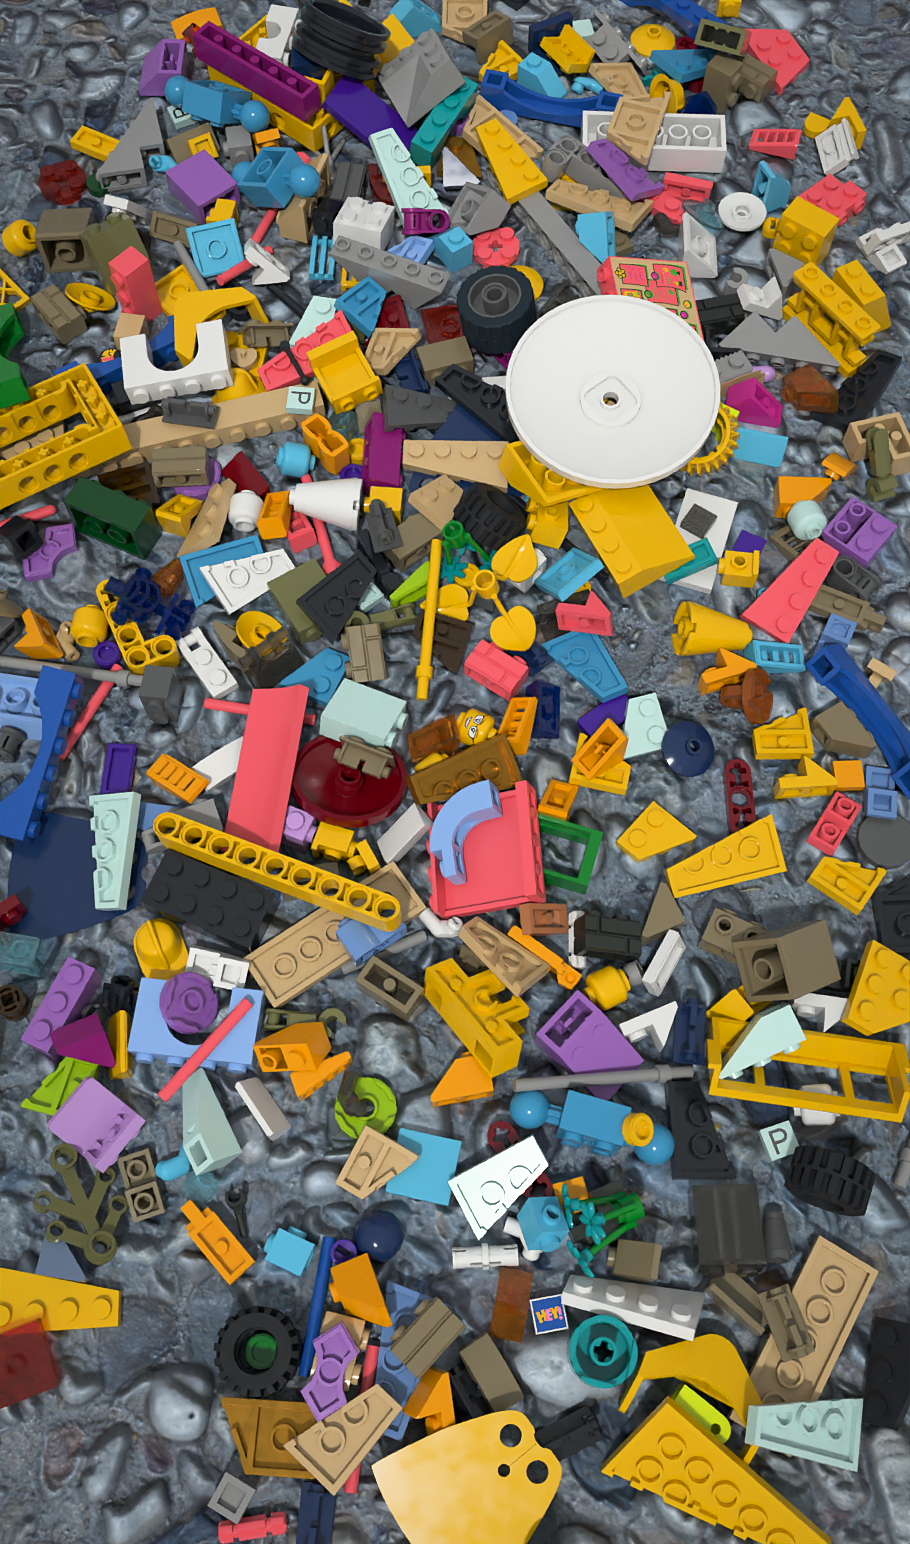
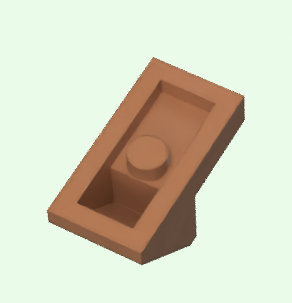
M526 903L519 905L522 935L542 937L569 934L566 904Z

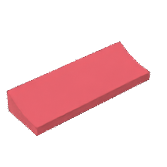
M301 684L283 688L253 689L225 827V833L278 853L309 688ZM221 848V852L225 853L229 848Z

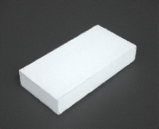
M669 929L642 978V982L648 992L657 997L661 995L686 948L679 932Z

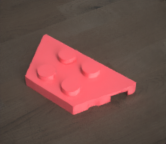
M746 29L752 32L747 49L748 54L778 71L774 89L778 95H781L785 87L789 83L792 84L797 79V76L808 68L810 59L788 30Z

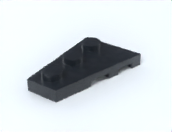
M358 550L298 598L296 604L333 645L377 573V570L362 552Z
M667 1081L664 1083L667 1125L675 1141V1149L670 1158L672 1180L736 1179L737 1176L734 1168L730 1167L724 1153L726 1149L723 1141L718 1138L711 1121L713 1117L698 1081Z
M875 1316L863 1397L862 1422L898 1432L910 1407V1323Z

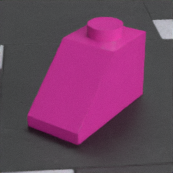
M755 377L728 387L725 405L740 411L739 422L772 428L780 427L783 405Z

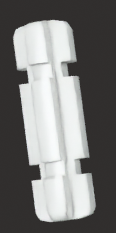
M572 911L568 915V922L571 926L569 929V953H571V956H569V966L575 970H581L586 967V957L574 955V922L584 915L585 912Z

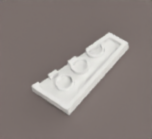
M571 1274L563 1290L561 1304L599 1315L612 1316L620 1321L693 1341L703 1308L705 1293Z

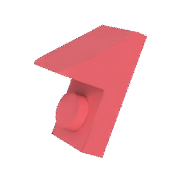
M593 591L590 592L585 606L558 603L555 611L559 630L612 636L611 612Z

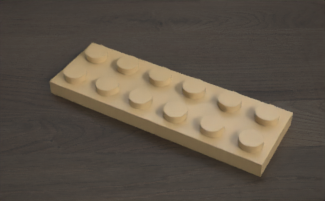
M394 861L360 882L362 885L395 897L399 901L403 917L402 921L405 925L427 909ZM357 899L356 901H354L352 905L355 907L363 906L367 902V900ZM321 907L242 958L250 961L248 970L262 991H264L274 1009H279L352 960L336 938L335 932L339 929V923L347 918L346 916Z
M820 1235L816 1237L790 1289L815 1351L805 1357L783 1363L770 1330L749 1372V1376L763 1404L819 1399L879 1272ZM732 1407L727 1418L746 1429Z

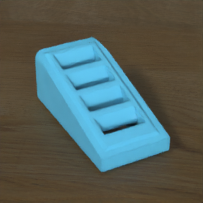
M753 640L744 649V658L756 663L758 668H763L767 673H795L806 670L803 645ZM778 653L781 655V662H779ZM788 653H792L793 663H790Z

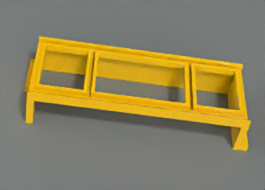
M718 1017L711 1018L706 1040L710 1080L709 1095L902 1123L910 1098V1086L906 1074L910 1073V1062L905 1044L802 1030L806 1040L800 1042V1048L788 1054H783L781 1051L771 1056L772 1060L838 1069L843 1097L766 1086L763 1066L755 1068L754 1064L752 1065L754 1084L719 1079L722 1067L721 1052L728 1053L750 1022ZM850 1071L885 1076L891 1104L855 1099Z

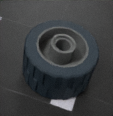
M499 265L477 270V272L467 277L457 293L456 303L463 335L473 348L483 351V353L501 354L512 352L524 333L537 321L533 287L529 278H526L525 274L516 268Z

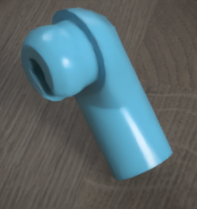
M578 76L573 80L574 83L571 86L572 91L577 94H582L584 88L599 95L600 90L606 91L596 79Z

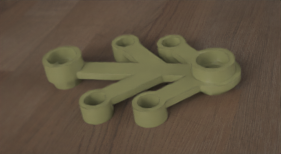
M59 1144L53 1149L49 1163L54 1171L61 1173L74 1204L54 1197L50 1191L43 1190L36 1194L33 1200V1208L40 1214L51 1211L82 1223L86 1234L67 1228L66 1224L61 1220H53L46 1228L45 1238L50 1243L55 1244L64 1241L83 1249L86 1259L91 1263L97 1265L106 1264L114 1258L117 1252V1241L113 1233L120 1217L125 1214L128 1208L127 1199L122 1195H115L110 1199L107 1205L108 1216L100 1229L95 1216L107 1188L111 1187L115 1180V1171L111 1167H108L104 1173L98 1170L94 1178L95 1186L89 1199H87L74 1168L78 1158L77 1150L70 1144ZM64 1157L68 1163L66 1165L59 1164L57 1158ZM99 1175H109L110 1181H102ZM46 1198L49 1201V1205L41 1206L38 1203V1199ZM112 1203H120L123 1209L120 1211L115 1210L112 1207ZM57 1227L61 1230L62 1234L54 1236L51 1234L50 1229ZM97 1244L103 1245L105 1252H96L94 1246Z

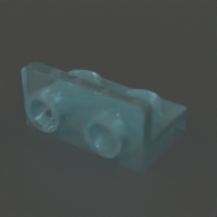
M0 931V970L42 977L45 965L37 958L41 940L37 937Z

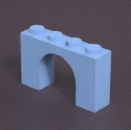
M141 977L127 1051L135 1057V1061L140 1063L153 1064L154 1059L165 1060L166 1065L182 1067L201 1045H189L177 1040L173 1035L172 1028L163 1019L159 1007L160 992L168 980ZM232 988L228 1015L243 998L247 999L253 1007L198 1068L203 1067L204 1070L213 1071L216 1066L228 1067V1072L236 1074H246V1070H255L257 1056L253 1045L261 1037L267 1000L264 991Z

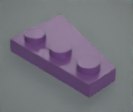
M606 138L591 141L586 150L591 154L593 160L605 170L609 179L615 182L623 191V195L631 201L661 194L665 188L661 182L658 181L655 184L646 177L648 172L645 169L632 166L629 163V157Z

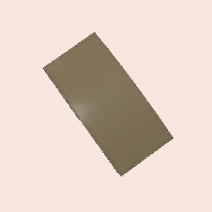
M215 620L213 627L221 647L237 666L252 676L258 668L254 652L241 644L235 627L228 623L224 625Z
M150 1147L119 1157L117 1160L126 1187L124 1192L133 1223L166 1212Z
M483 1332L457 1350L471 1378L478 1384L492 1413L506 1411L524 1398L513 1374L487 1332Z

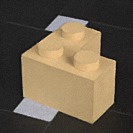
M899 412L849 424L842 443L851 462L869 459L866 432L871 427H878L879 429L887 430L889 434L891 473L896 476L910 472V434Z

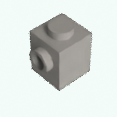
M242 125L225 127L227 141L223 142L225 157H230L231 166L234 167L242 161L253 162L254 154L250 132L245 130Z

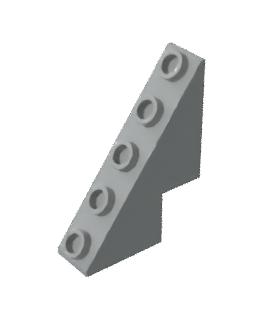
M150 98L147 104L143 105L137 118L131 122L130 128L125 135L121 136L119 143L109 153L102 167L98 168L96 180L100 182L102 189L107 188L108 192L146 187L147 181L144 165H149V158L152 155H165L153 98ZM111 181L110 186L104 188L103 185H107Z
M340 235L329 253L356 280L360 282L369 275L387 291L386 293L392 290L396 295L400 294L401 299L413 310L440 295L450 277L444 271Z
M754 311L718 344V348H741L749 362L769 361L770 365L776 367H784L787 364L795 366V369L800 371H809L811 368L820 370V373L824 375H835V372L841 365L795 315L775 333L761 316Z

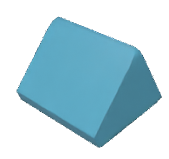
M739 427L736 431L740 435V439L736 441L739 448L732 450L735 455L733 459L777 468L781 466L789 437Z

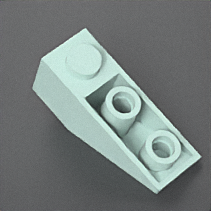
M783 1001L754 1016L722 1059L719 1079H736L743 1074L742 1069L753 1064L755 1068L763 1066L772 1061V1055L781 1051L783 1054H788L801 1047L800 1042L806 1040V1037L790 1004Z
M202 1067L194 1072L182 1085L183 1148L196 1176L224 1167L242 1153L238 1140Z

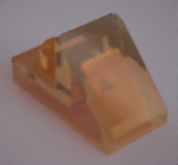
M449 714L407 735L412 762L419 763L434 752L439 754L445 753L448 756L456 754L460 738L454 714Z
M504 1267L500 1268L489 1331L490 1337L522 1343L533 1273Z

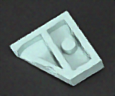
M656 693L629 699L626 702L625 723L622 726V732L629 738L623 760L661 751L662 739L667 731Z

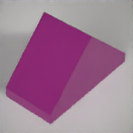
M96 1013L56 1029L50 1035L56 1052L59 1055L114 1068L116 1064Z

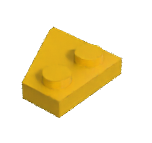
M583 733L579 734L575 755L588 740V736ZM622 761L593 780H588L573 763L569 784L625 796L631 766Z

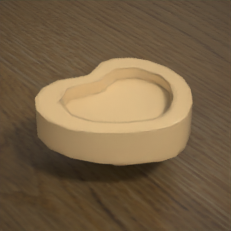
M235 348L230 353L232 364L236 368H241L245 371L251 369L258 359L257 351L253 348L245 350Z

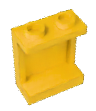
M354 331L306 352L309 366L336 415L348 412L365 401L374 400L383 393L379 376H375L359 348L358 338Z

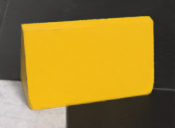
M120 1010L108 1021V1042L116 1062L114 1068L109 1067V1079L111 1080L127 1079L133 1076V1056L127 1051L132 1018L125 1010Z

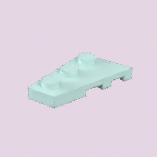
M534 1134L448 1180L478 1240L548 1166L549 1162Z

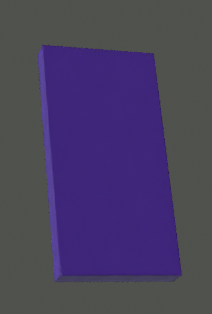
M343 75L321 107L370 147L371 144L368 138L371 134L393 128L410 153L411 141L418 132V129L413 125L408 128L400 114L357 78Z

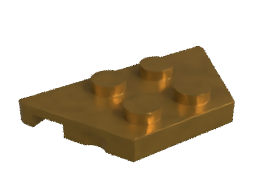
M236 1397L221 1398V1404L223 1409H225L231 1427L230 1431L234 1443L237 1445L240 1454L239 1458L245 1474L315 1479L283 1446L318 1423L307 1402Z

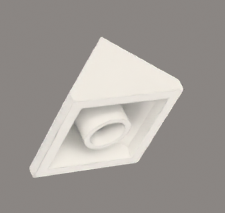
M685 212L682 215L678 235V261L687 262L690 278H715L718 276L716 238L689 213Z

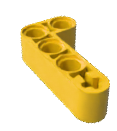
M107 579L97 585L96 595L129 671L136 675H143L145 665L175 668L181 659L175 640L169 635H160L144 642L119 583L115 580ZM114 597L116 601L111 603L109 598ZM134 639L132 642L126 643L127 640ZM171 650L168 654H161L164 651ZM139 661H144L141 665H135Z

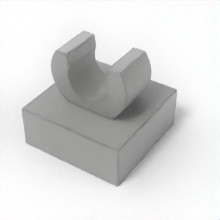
M226 1471L207 1506L235 1524H239L257 1489L231 1472Z

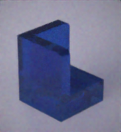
M704 91L686 97L683 114L716 115L717 106L708 92Z

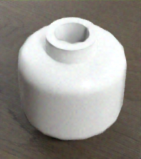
M243 490L234 494L230 499L228 521L238 531H253L255 528H258L256 522L264 504L263 500L250 490Z
M828 1084L803 1085L799 1089L800 1091L838 1096V1092L832 1091L831 1086ZM794 1107L795 1116H801L802 1122L806 1126L832 1125L836 1117L840 1116L837 1113Z

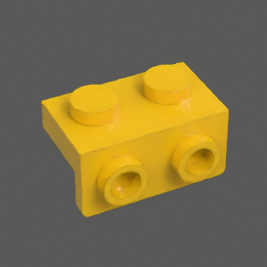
M569 24L564 25L559 37H543L540 44L547 52L546 55L550 59L555 60L560 65V69L567 74L586 73L595 54V50Z

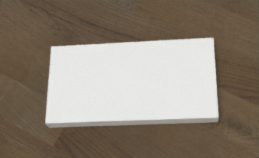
M687 488L675 526L688 545L707 537L717 559H719V557H722L738 502ZM717 564L672 584L710 594L717 573ZM663 576L658 580L665 581V578Z

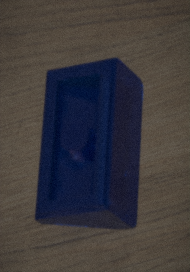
M536 680L526 687L525 697H536L538 700L531 738L558 739L560 727V687Z

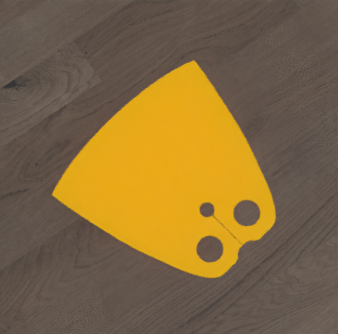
M516 1410L494 1412L447 1427L371 1465L385 1502L411 1544H527L549 1507L562 1475V1468L558 1459L550 1449L543 1448L536 1442L533 1425L522 1412ZM507 1424L518 1426L522 1432L521 1441L515 1447H507L500 1440V1431ZM535 1460L543 1461L548 1467V1477L540 1484L532 1483L526 1474L528 1465ZM502 1464H507L510 1468V1473L506 1477H501L498 1473V1467Z

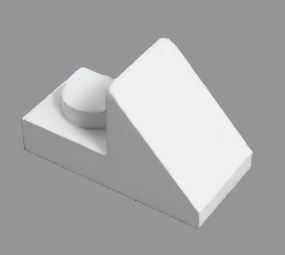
M252 238L244 245L246 259L252 265L260 266L252 275L253 285L287 282L290 279V271L284 264Z
M772 277L762 289L742 284L736 290L743 310L756 311L760 315L780 320L783 317L782 293L776 277Z
M809 993L798 999L788 1000V1004H790L793 1011H797L796 1014L798 1016L814 1017L817 1014V1032L825 1033L842 1019L848 999Z
M674 1001L619 1024L617 1029L631 1043L647 1037V1031H649L660 1053L664 1048L678 1008L677 1003Z

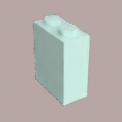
M344 678L321 714L319 734L339 742L340 736L345 738L353 736L365 742L366 746L375 749L376 746L385 749H392L397 740L398 730H403L409 715L405 713L407 701Z

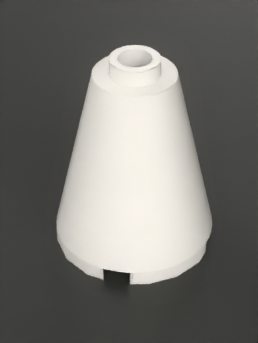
M347 478L296 484V489L291 488L289 505H294V511L349 531H357L363 479Z

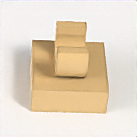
M874 657L865 669V672L871 675L868 680L875 689H877L881 681L889 686L897 674L896 670Z

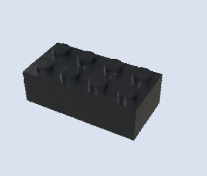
M167 849L140 901L147 911L246 954H250L258 949L280 904L275 893L171 849Z

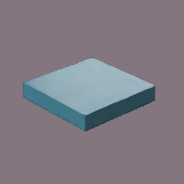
M234 218L186 228L194 263L203 279L218 276L244 260Z
M573 547L537 577L534 583L538 589L563 602L603 569L604 566L599 559Z
M400 1128L397 1142L421 1156L418 1161L389 1181L385 1192L448 1207L452 1191L448 1180L455 1176L462 1141Z

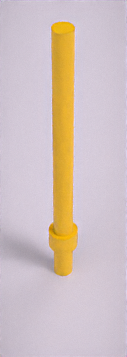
M433 539L431 542L420 664L416 666L415 676L418 679L416 700L427 701L429 680H432L433 674L431 655L442 552L441 543L443 542L439 539Z

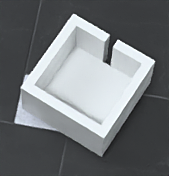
M347 197L333 222V245L340 235L384 251L394 233L395 206L386 205L383 202L369 204V201L363 200L360 197Z

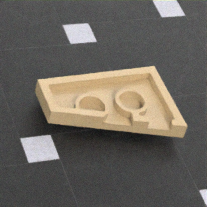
M478 916L465 923L459 931L458 936L517 998L543 978L550 968L548 963Z
M376 1384L283 1446L335 1496L404 1407L380 1384Z

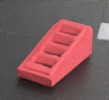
M754 129L748 150L794 160L802 130Z
M296 511L291 513L286 539L293 553H298L316 545L317 539L306 515Z

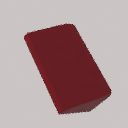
M242 451L237 453L221 471L225 479L229 478L236 484V493L250 490L263 501H265L267 493H271L267 482Z

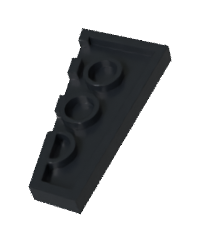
M455 364L449 366L435 379L436 387L500 440L508 441V444L519 440L508 415L506 396L502 387L496 384L490 385L482 381V377Z

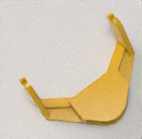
M243 287L195 291L181 295L174 304L175 352L182 365L186 367L194 360L195 346L198 341L196 324L222 319L226 315V309L245 305L252 320L269 323L256 296Z
M706 1334L694 1338L693 1341L686 1340L647 1351L621 1398L618 1411L626 1412L643 1380L675 1377L722 1403L733 1407L745 1427L747 1426L749 1405L763 1403L734 1345L720 1335ZM745 1443L738 1457L749 1465L759 1447Z

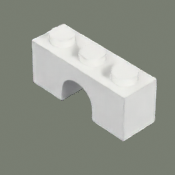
M271 4L265 20L268 39L259 37L256 49L290 68L291 41L296 34L295 28L297 23L303 21L299 17V8Z

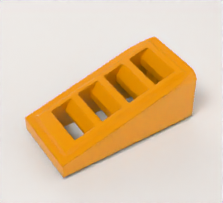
M290 490L267 493L256 522L262 539L267 540L287 536L292 505H289Z
M512 697L497 735L500 733L506 734L513 755H526L538 703L536 697ZM518 709H525L524 712H517Z
M162 754L146 772V775L157 787L189 804L196 799L209 783L206 778L167 754Z
M346 1051L323 1060L317 1070L291 1072L290 1077L299 1101L305 1100L353 1064L350 1053Z

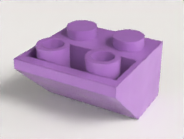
M162 39L144 57L139 87L140 96H165L164 88L169 78L175 75L188 78L190 61L185 40Z
M852 497L822 531L821 535L826 544L839 551L838 556H849L867 569L888 545L897 525L855 497Z

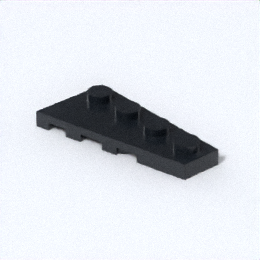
M878 349L857 369V372L851 378L848 377L842 382V386L835 393L829 394L820 407H815L811 411L810 419L847 431L851 422L868 419L900 367L902 357Z

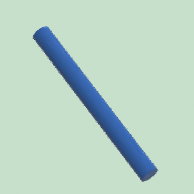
M323 1237L298 1376L310 1377L316 1353L313 1339L319 1336L332 1263L331 1247L336 1240L335 1238Z

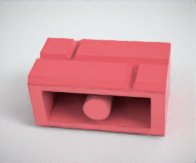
M481 639L474 651L465 660L464 674L510 702L511 698L515 697L518 690L527 681L529 667L521 657H511L494 642L488 643Z

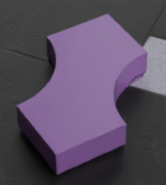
M73 523L46 528L44 544L23 560L24 576L27 582L54 578V571L58 562L67 554L78 551L77 534Z
M343 1320L313 1339L317 1354V1366L313 1378L301 1389V1393L317 1422L348 1403L344 1390V1374L349 1362L359 1354L360 1349Z

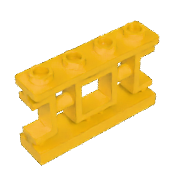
M809 262L793 273V282L801 289V292H797L787 299L788 304L782 307V318L788 322L795 315L841 364L837 371L847 379L854 375L857 369L866 361L867 356L858 349L859 345L863 347L874 340V334L880 330L881 326L813 262ZM825 312L836 322L835 326L824 316Z

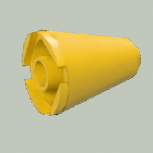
M693 601L681 602L676 611L673 624L678 625L677 634L672 633V648L676 655L690 656L717 653L718 648L728 651L743 650L752 640V630L749 629L748 623Z

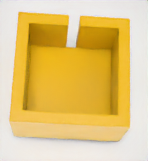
M797 196L781 215L777 229L778 232L772 248L803 262L804 265L813 262L818 267L829 253L840 218Z

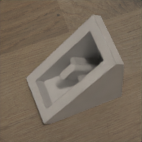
M771 248L768 251L764 267L769 280L772 277H776L782 293L783 303L796 285L793 282V273L803 267L804 263L775 248Z

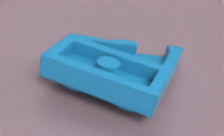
M368 275L336 299L334 308L338 311L342 310L344 316L368 338H371L387 291Z
M326 648L284 678L280 683V687L304 685L309 688L307 700L326 707L346 677L345 662L350 661V657Z

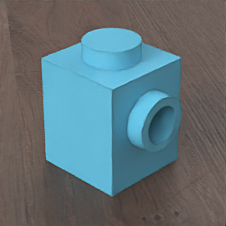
M557 1196L529 1197L517 1214L528 1251H554L560 1246L570 1231Z
M289 1226L288 1231L279 1228L277 1234L271 1233L263 1251L267 1253L266 1261L304 1278L317 1246L305 1240L307 1236L305 1232Z

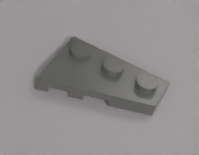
M386 384L382 393L384 432H393L394 428H404L405 431L414 430L415 427L440 428L443 423L447 422L446 418L454 411L457 403L450 399Z

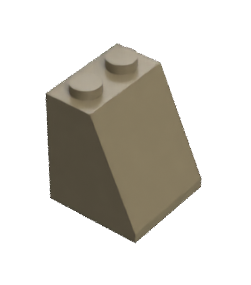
M93 208L43 210L34 238L47 273L96 271L79 237V234L85 232L84 229L87 226L97 223Z
M826 919L800 922L732 942L747 1002L798 999L841 979Z

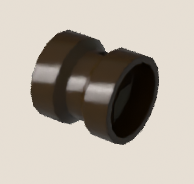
M8 984L0 987V1014L7 1020L14 1022L26 1018L32 1007L29 996L16 985Z

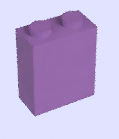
M205 149L165 172L169 190L200 222L205 223L206 217H210V210L215 208L217 198L233 200L237 203L241 201L238 183Z

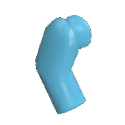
M152 155L149 158V165L156 172H166L178 165L167 155Z
M183 1142L178 1156L157 1163L155 1167L157 1177L164 1181H172L189 1172L191 1163L183 1148Z

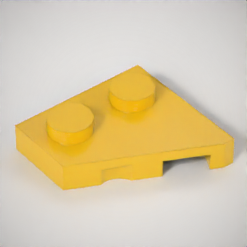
M501 40L498 43L496 52L490 54L487 63L480 69L479 80L482 82L486 69L509 73V78L515 81L517 80L518 65L523 59Z
M807 708L798 709L797 714L786 719L783 716L774 720L772 724L754 729L752 742L755 760L801 759L803 756L812 759L814 748Z
M653 801L616 841L615 845L635 862L640 863L651 859L653 855L667 853L672 848L682 844H691L697 835Z
M824 856L806 882L855 915H858L887 870L879 867L876 871L860 867V863L842 862L836 858Z

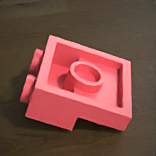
M829 174L800 194L799 197L840 218L838 223L840 227L845 224L848 218L854 214H859L864 209L867 193L851 180L843 184L832 174Z

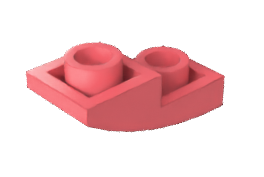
M836 791L806 842L832 857L862 805Z

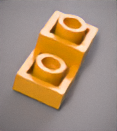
M215 7L191 12L171 22L176 38L185 40L186 43L194 39L193 34L207 21L222 29L224 28Z
M836 452L831 453L822 462L823 468L826 469L824 474L835 481H838L839 478L846 481L849 475H854L859 468L858 465Z

